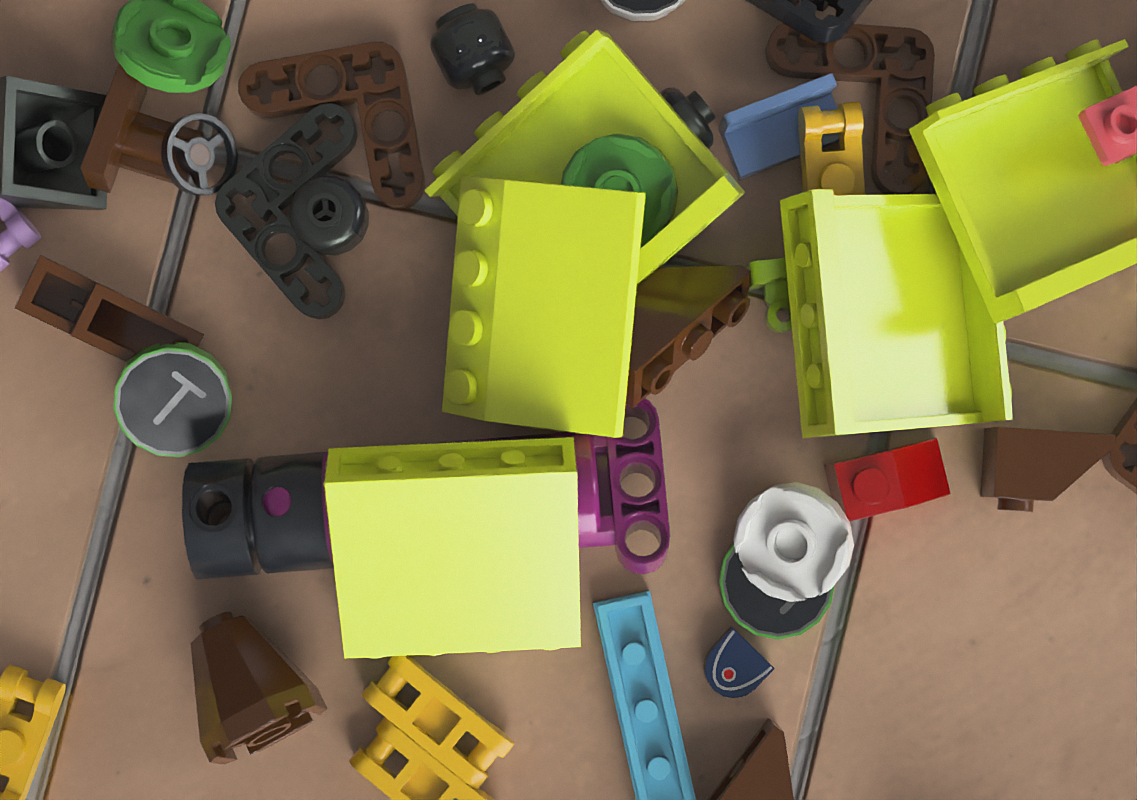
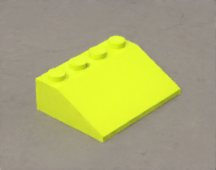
M461 176L442 412L488 422L614 438L622 437L645 193L512 179Z

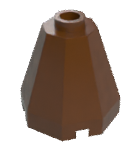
M224 612L206 620L199 626L201 633L191 642L199 739L209 763L224 765L238 760L233 749L245 744L250 755L262 751L308 726L313 721L309 712L321 715L328 709L318 688L250 618L243 615L234 618L231 612Z

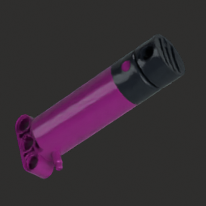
M643 399L633 409L625 404L624 418L637 417L648 428L643 436L636 439H628L623 436L614 438L562 431L560 433L438 442L457 443L574 437L577 470L578 547L615 545L619 562L625 569L637 574L654 572L665 561L669 549L670 527L661 434L657 410L649 400ZM328 452L259 457L255 463L250 458L188 463L182 487V517L187 557L195 578L209 579L257 575L261 573V569L265 573L270 574L334 568L325 492ZM641 473L652 481L653 489L645 496L634 497L622 489L621 482L629 474ZM231 513L227 520H225L222 524H219L224 516ZM638 530H646L654 534L658 539L659 547L650 555L639 556L629 550L625 541L631 533Z

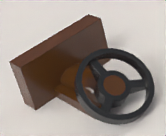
M118 63L80 167L87 186L111 193L119 168H124L172 183L183 192L191 195L203 196L217 193L234 176L238 163L237 146L229 129L219 119L203 113L186 115L178 118L173 123L140 113L147 93V87L127 74ZM192 120L202 121L212 126L217 133L204 139V132L183 125ZM224 142L227 154L225 171L220 180L208 188L206 171L214 163V148ZM190 176L196 187L188 184Z

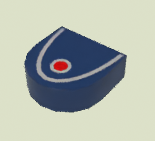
M732 626L710 648L705 656L703 666L705 678L712 689L720 695L729 698H739L748 695L775 669Z

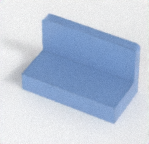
M833 73L739 108L723 116L718 129L738 180L800 157L799 108L818 105L821 111L837 109L831 94L837 86ZM839 133L823 134L821 139L822 149L838 143Z

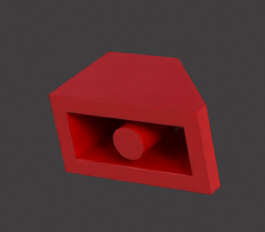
M937 438L824 464L831 497L838 502L849 521L905 509L951 494Z

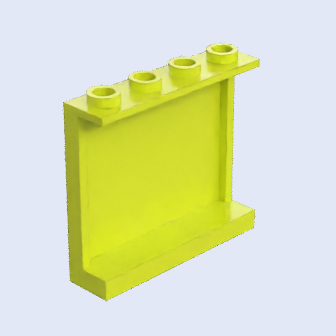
M585 30L576 35L563 47L559 55L564 60L552 72L546 75L543 71H540L522 85L516 93L521 101L506 115L498 111L487 118L476 129L474 135L479 140L463 155L459 150H456L443 159L432 172L437 179L424 191L430 197L440 196L458 217L461 176L561 184L563 171L574 153L594 139L612 134L643 138L660 149L674 169L678 196L674 216L668 225L646 245L640 247L638 286L746 192L680 118L608 33L600 30H595L591 35Z
M1098 39L1092 40L1067 52L1065 56L1068 61L1056 65L1052 56L1022 69L1020 71L1022 79L1011 83L1006 74L995 77L973 89L975 97L962 101L959 92L943 97L926 106L925 109L929 117L909 129L994 324L1025 313L1137 264V154L1116 164L1114 162L1104 166L1100 162L1079 119V113L1084 109L1123 92L1108 59L1129 47L1126 39L1103 48Z
M812 189L780 200L802 438L1013 420L1012 388L1008 374L1005 326L1003 321L997 324L993 323L937 194L834 196L833 189Z
M574 437L328 448L325 492L344 659L366 657L376 659L386 656L407 655L436 656L469 652L496 653L511 650H555L559 648L581 647L577 470Z

